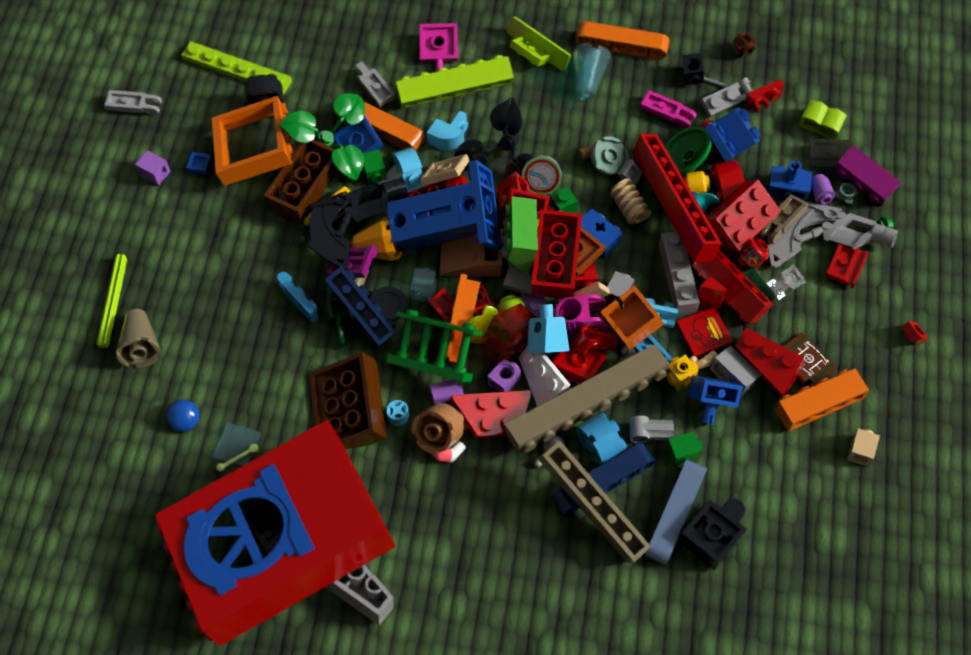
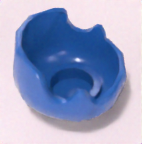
M180 399L173 402L166 412L168 425L176 432L185 433L192 430L200 420L199 408L189 400Z

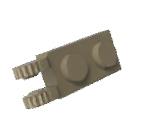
M791 194L778 207L781 212L758 235L765 238L771 229L774 228L775 230L771 234L769 242L776 243L781 238L782 233L784 234L807 210V202Z

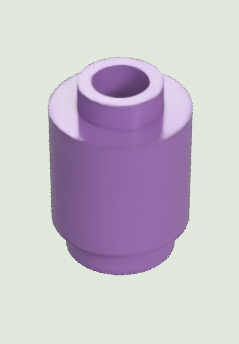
M823 174L812 177L811 192L816 203L829 204L835 197L829 179Z

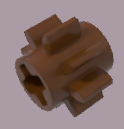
M740 33L734 38L733 44L735 46L732 49L737 55L749 56L755 51L756 46L754 43L757 40L752 34Z

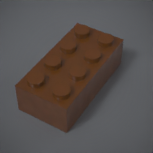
M314 139L305 144L300 143L291 156L292 164L283 167L263 195L267 209L302 224L310 213V206L319 200L339 171L331 159V153L335 149Z

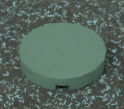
M604 137L598 140L593 145L590 154L595 169L606 176L618 175L626 160H629L627 148L615 137Z

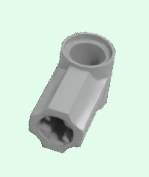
M633 416L629 419L630 441L633 443H647L650 440L668 441L669 438H673V420H649L646 416Z

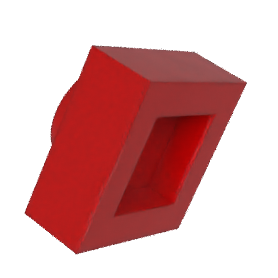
M908 321L902 326L905 330L906 338L912 343H924L929 339L917 322Z

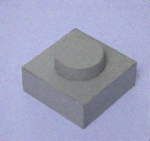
M631 159L626 160L618 176L621 180L631 179V185L636 186L643 172Z

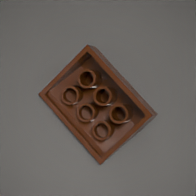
M360 352L309 373L315 426L328 419L345 449L368 446L387 439L376 359L364 352Z

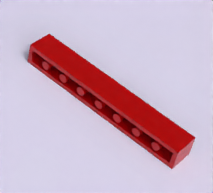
M640 134L632 154L694 263L713 262L722 245L720 239L657 134Z

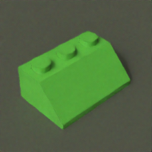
M512 196L509 205L506 204L504 216L508 217L504 229L505 234H508V238L505 241V251H508V260L523 274L529 275L538 251L537 200Z

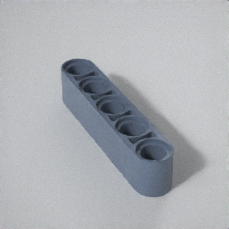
M686 460L649 544L651 547L646 551V557L667 565L707 471L706 467Z

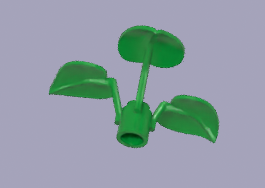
M344 93L336 97L333 102V110L341 118L330 131L325 130L319 134L318 129L315 128V117L306 111L293 112L281 121L279 126L296 142L305 144L315 139L334 148L335 150L331 153L334 166L349 179L354 181L358 179L364 165V156L361 150L354 145H347L345 147L341 144L331 145L334 142L333 132L343 120L353 126L360 123L363 119L365 104L358 94Z

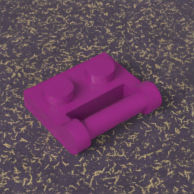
M368 245L367 247L349 248L348 269L356 278L366 277L372 259L377 256V247L375 245ZM330 263L326 272L327 275H331L338 267Z

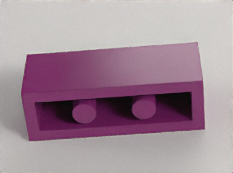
M854 145L837 162L834 168L841 178L849 180L856 190L863 191L868 195L870 201L880 206L888 200L901 184L898 179Z

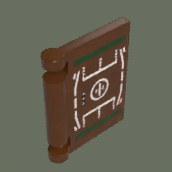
M802 332L783 346L804 357V365L796 377L802 385L809 381L811 383L809 385L810 388L816 386L819 381L828 378L838 369Z

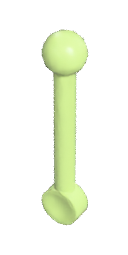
M252 444L248 450L225 463H218L216 466L217 471L222 472L225 467L246 455L257 453L259 451L258 445Z

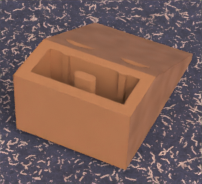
M500 229L501 243L503 246V229ZM476 235L441 243L440 276H460L465 274L474 277H502L501 250L493 251L479 244Z

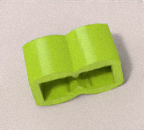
M810 100L799 126L807 131L818 133L829 140H835L847 115L839 109L828 108L820 101Z

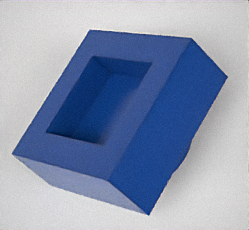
M192 152L186 167L187 172L207 175L212 162V156Z

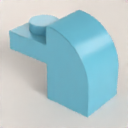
M459 111L451 124L436 118L427 131L428 144L440 150L457 149L464 142V133L468 128L467 113Z
M407 148L391 153L396 170L401 174L406 183L407 192L425 187L422 186L420 181L423 176L422 165L415 149Z

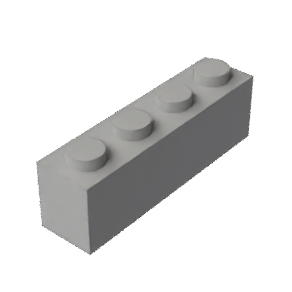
M677 231L661 233L659 249L671 300L675 304V308L678 309L677 317L697 314L700 302L686 247Z

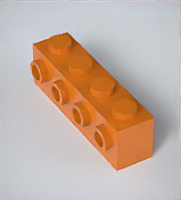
M856 368L850 371L843 370L830 380L828 378L822 379L816 386L811 388L806 386L793 396L790 394L783 396L779 399L775 411L787 431L790 432L863 400L869 389Z

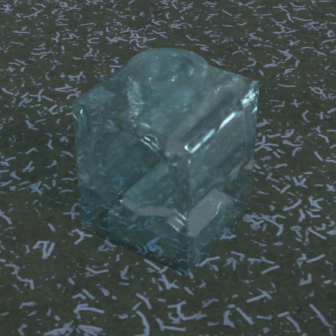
M415 268L410 289L411 300L428 302L433 297L436 286V271L428 268Z

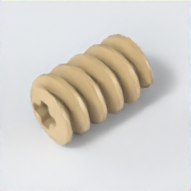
M624 179L613 187L611 196L615 199V203L620 211H622L623 216L626 217V221L629 224H637L649 218L651 211L647 209V204L643 203L644 199L639 197V191H635V185H631L632 180Z

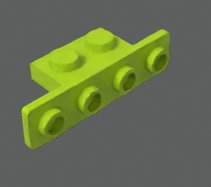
M516 16L511 18L507 33L515 38L511 41L510 47L517 54L524 56L530 63L536 66L550 62L561 71L566 70L571 58L570 53Z

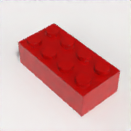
M540 210L537 235L538 251L534 259L531 296L558 299L574 297L582 214Z

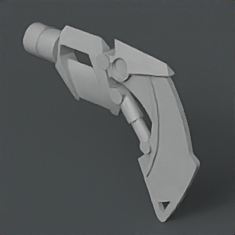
M805 201L808 203L807 210L784 234L782 233L781 238L776 243L769 242V238L775 230L774 228L767 235L770 264L772 268H777L802 250L800 246L802 242L822 235L826 241L838 242L853 247L852 249L854 250L871 242L892 248L896 241L898 230L887 228L877 224L874 220L852 213L845 214L840 212L841 208ZM822 224V226L800 235L801 229L811 225ZM855 225L870 231L862 233L847 227Z

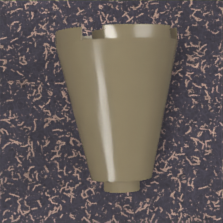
M141 309L129 310L125 314L116 348V357L121 364L129 367V364L136 365V368L150 366L158 360L160 346L146 312Z

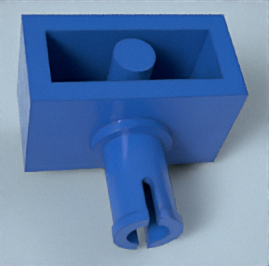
M795 160L789 163L788 168L772 166L768 176L767 192L771 198L786 200L792 194L803 201H807L811 192L812 172L802 170V164L799 161L794 166Z
M692 375L688 397L704 402L700 422L714 425L717 406L738 407L743 386L730 381Z

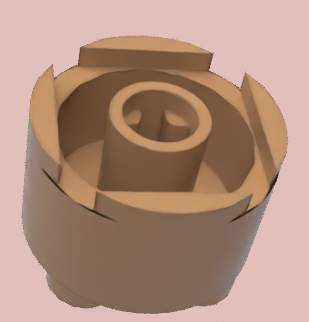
M439 402L432 405L416 416L413 421L412 433L413 435L415 434L418 440L416 443L421 449L432 454L447 450L462 437L464 416L448 404Z

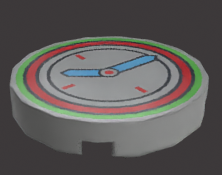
M539 155L527 161L523 167L522 178L528 182L530 192L549 195L559 187L562 172L556 160L549 156Z

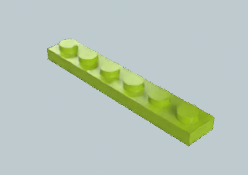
M190 41L182 53V58L185 61L246 82L249 76L274 74L282 83L283 95L292 82L291 76Z

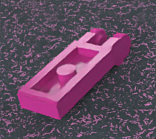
M650 90L646 93L639 107L644 111L676 123L679 127L685 129L691 125L689 119L693 120L696 117V113L690 108Z

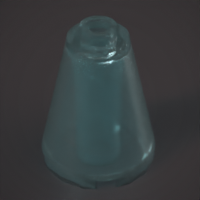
M580 44L575 47L573 52L575 94L580 100L587 101L594 97L610 63L611 53L602 46L598 45V49L592 48V44Z

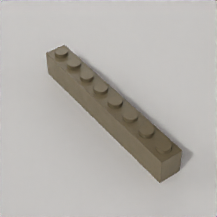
M656 344L506 423L505 434L518 454L523 451L529 452L536 447V444L553 439L558 432L570 430L580 420L586 421L593 416V413L599 410H607L615 401H623L630 396V393L645 389L650 382L662 380L666 377L670 364Z

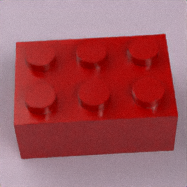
M758 179L748 180L707 216V219L726 251H740L746 242L754 238L781 210Z

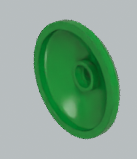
M694 126L677 133L664 147L683 176L697 169L706 160L711 150L712 139L704 127Z

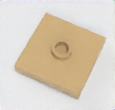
M464 154L432 163L420 179L422 186L459 177L470 161L468 155Z

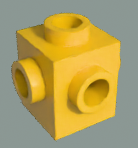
M685 354L680 358L675 357L669 362L670 365L666 375L668 382L678 392L684 388H689L692 375H698L697 364Z

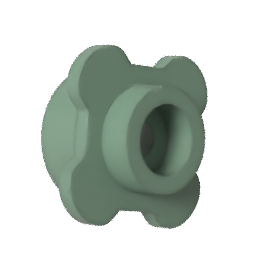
M841 183L840 189L835 191V197L845 201L846 204H851L854 196H857L859 192L853 184Z

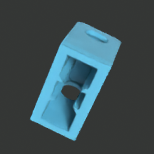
M553 304L540 305V318H530L527 353L569 351L564 317H553Z

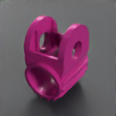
M589 294L576 298L565 297L556 304V309H554L555 317H564V319L576 317L572 320H565L568 338L575 339L584 326H596L593 328L603 332L609 329V323L603 317H591V314L600 312L606 307V300L600 295Z

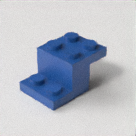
M734 109L705 127L725 162L760 141L758 137L761 135L755 126L752 127L748 122L750 117L745 109Z

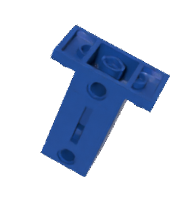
M477 160L468 162L469 169L467 170L470 183L388 202L386 216L389 219L392 243L407 250H414L476 235L479 244L493 251H500L502 243L492 170Z

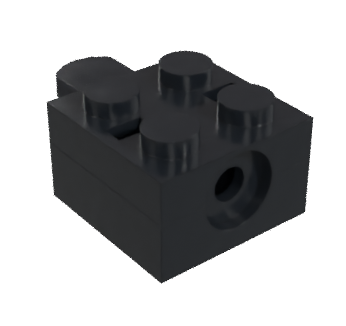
M731 498L720 508L709 500L682 531L678 541L715 571L743 538L747 530L739 523L745 514L744 504L738 499Z

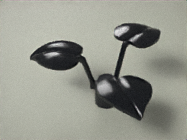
M510 97L493 108L490 114V122L493 128L497 131H503L502 134L504 136L500 139V142L483 150L481 141L469 139L459 145L454 157L467 154L470 161L477 160L486 166L487 158L485 154L501 147L505 151H512L511 159L513 162L507 166L508 175L510 176L516 171L522 177L523 167L528 160L534 157L530 154L522 153L515 158V152L517 151L515 146L519 143L517 133L522 128V115L517 102L513 97ZM469 163L465 166L466 170L469 169Z

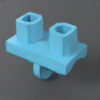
M645 298L661 317L664 323L663 326L674 328L678 314L675 304L666 302L663 306L655 305L656 301L654 299Z

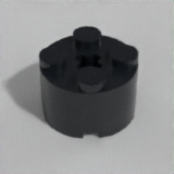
M276 75L249 76L246 79L244 85L245 106L275 96L279 97L281 103L284 102L283 86Z

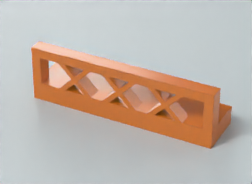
M465 274L460 275L450 319L451 324L462 326L463 323H468L467 320L473 318L480 282L468 280ZM452 330L446 362H457L463 332Z

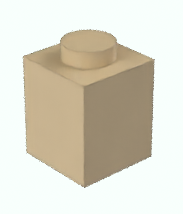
M858 428L852 437L847 460L869 467L874 460L880 435L874 434L868 429Z

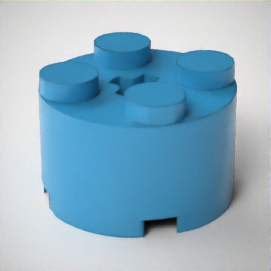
M603 412L598 413L577 427L576 433L584 449L588 448L592 453L590 455L591 459L598 465L607 462L627 448L625 441L617 433L620 431L617 423L613 419L609 421Z

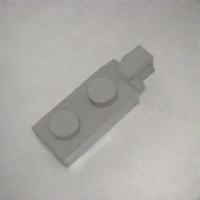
M363 62L356 64V72L359 74L357 78L360 84L379 108L396 99L395 93L375 68L368 69Z

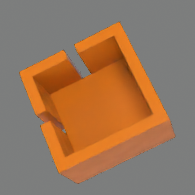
M635 285L619 297L625 307L621 308L615 300L600 311L629 350L633 349L664 325L661 317Z

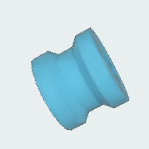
M394 400L388 404L386 412L389 423L396 427L404 426L409 420L407 404L401 400Z

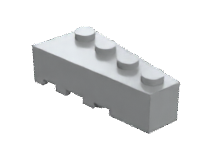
M366 564L326 586L327 589L377 625H380L393 609L394 597L378 578L368 570Z

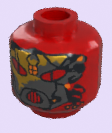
M751 238L738 251V261L745 268L756 269L768 259L769 248L763 240Z

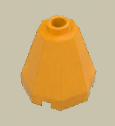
M387 217L356 233L353 236V240H351V248L375 245L377 247L375 259L393 261L400 259L402 256V250L398 251L397 245L391 241L390 224Z

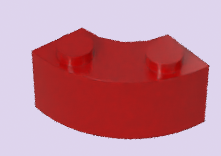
M736 160L712 162V168L709 171L710 179L713 180L717 190L715 196L722 203L745 180L741 167Z

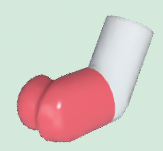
M458 441L451 449L448 448L443 452L432 455L439 462L451 463L457 459L466 447L462 442Z

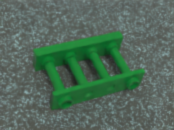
M406 309L405 313L397 312L396 316L406 318L399 351L396 354H388L387 363L460 382H472L473 374L466 372L465 368L471 335H482L483 331L476 330V325L463 323L462 326L418 316V311ZM414 320L425 323L418 356H415V359L410 358L409 353H407ZM433 325L444 327L437 361L434 360L433 364L427 362L428 358L426 356ZM452 330L461 331L463 335L456 365L453 368L446 367L447 363L445 361Z

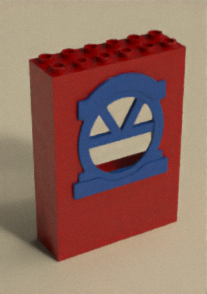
M328 419L155 514L158 521L156 528L162 537L164 536L166 540L163 543L164 548L169 555H172L174 560L171 562L172 568L176 574L180 575L179 585L185 594L187 593L189 600L186 601L190 611L193 614L195 613L197 617L195 625L201 634L205 633L209 641L213 640L219 646L396 547L341 439ZM261 498L271 501L280 509L283 516L284 527L282 536L273 551L264 559L238 504L245 499ZM230 508L237 526L213 527L212 525L223 511ZM240 536L222 563L219 564L212 558L208 548L209 537ZM246 545L254 564L244 568H230L233 561Z

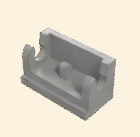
M732 346L717 355L709 368L720 380L730 381L743 386L741 397L756 385L755 382L762 376Z

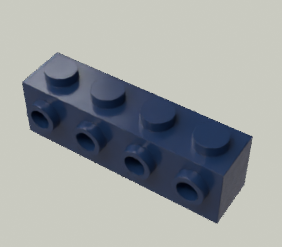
M342 266L325 279L326 283L376 344L381 347L396 335L394 329L397 327L389 318L385 320L380 314L383 310L376 302L371 303L367 298L370 295L362 285L360 287L357 286L354 282L356 279L354 274L349 269L345 271Z

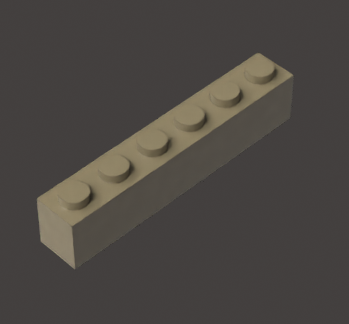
M560 440L551 445L537 458L627 563L635 562L651 547Z

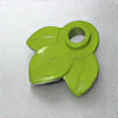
M489 305L484 307L483 315L467 320L468 324L476 325V330L483 331L482 335H471L470 342L474 344H481L490 337L501 335L505 328L503 320L499 318L498 310Z

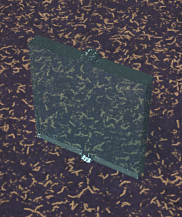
M227 422L213 458L227 462L248 450L250 445L257 444L261 432L248 429L245 425L241 427ZM253 453L246 455L245 457L237 460L232 464L238 466H244L248 464L252 458Z

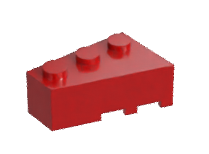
M748 328L744 329L735 345L736 351L762 375L761 378L780 398L787 395L804 365V357Z

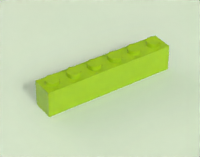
M499 55L488 61L477 60L470 65L459 64L453 69L441 68L431 74L424 72L413 78L408 76L402 77L399 81H396V91L401 109L509 85L512 84L514 76L508 56L503 57Z

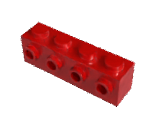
M718 250L713 262H698L692 265L697 270L696 274L700 278L707 280L711 276L726 288L725 304L730 308H734L739 313V318L745 323L758 322L772 307L773 303L720 250Z

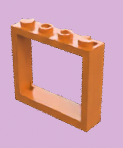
M278 96L212 117L215 169L217 176L224 186L292 164L291 154L293 150L289 144L291 137L279 126L286 117V114H288L285 103H281ZM274 116L278 148L230 164L227 131Z

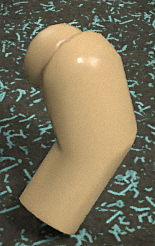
M711 351L700 360L696 356H692L689 359L694 360L698 370L709 367L718 353Z

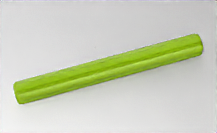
M117 254L114 259L96 342L99 348H108L110 344L127 263L126 255Z

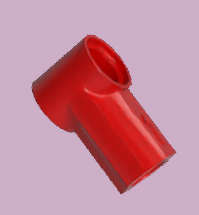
M584 326L574 339L573 347L582 354L589 353L591 349L615 351L618 347L617 333L597 331L591 326Z

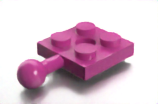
M457 23L420 24V62H435L436 72L438 69L443 68V62L458 61ZM437 39H441L444 41V44L442 46H436L434 45V41Z

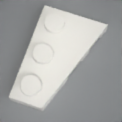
M527 345L520 355L519 361L538 407L566 392L570 383L545 353H527Z

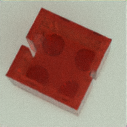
M521 303L493 316L487 328L488 332L485 333L479 347L496 363L503 359L508 360L513 354L524 351L528 345L530 318L537 317Z

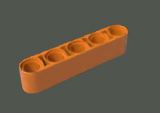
M588 21L579 24L575 39L576 43L582 47L657 60L666 58L669 46V38L664 34Z
M364 102L365 115L380 139L401 149L414 148L415 151L425 139L423 131Z

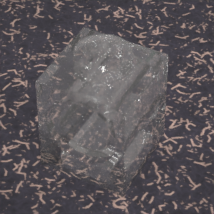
M793 264L767 284L780 300L805 283L806 280Z

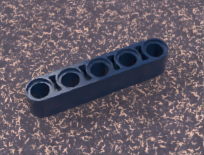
M639 443L588 472V474L607 494L649 469L655 463V460L645 445ZM563 488L559 489L551 497L564 517L580 509Z

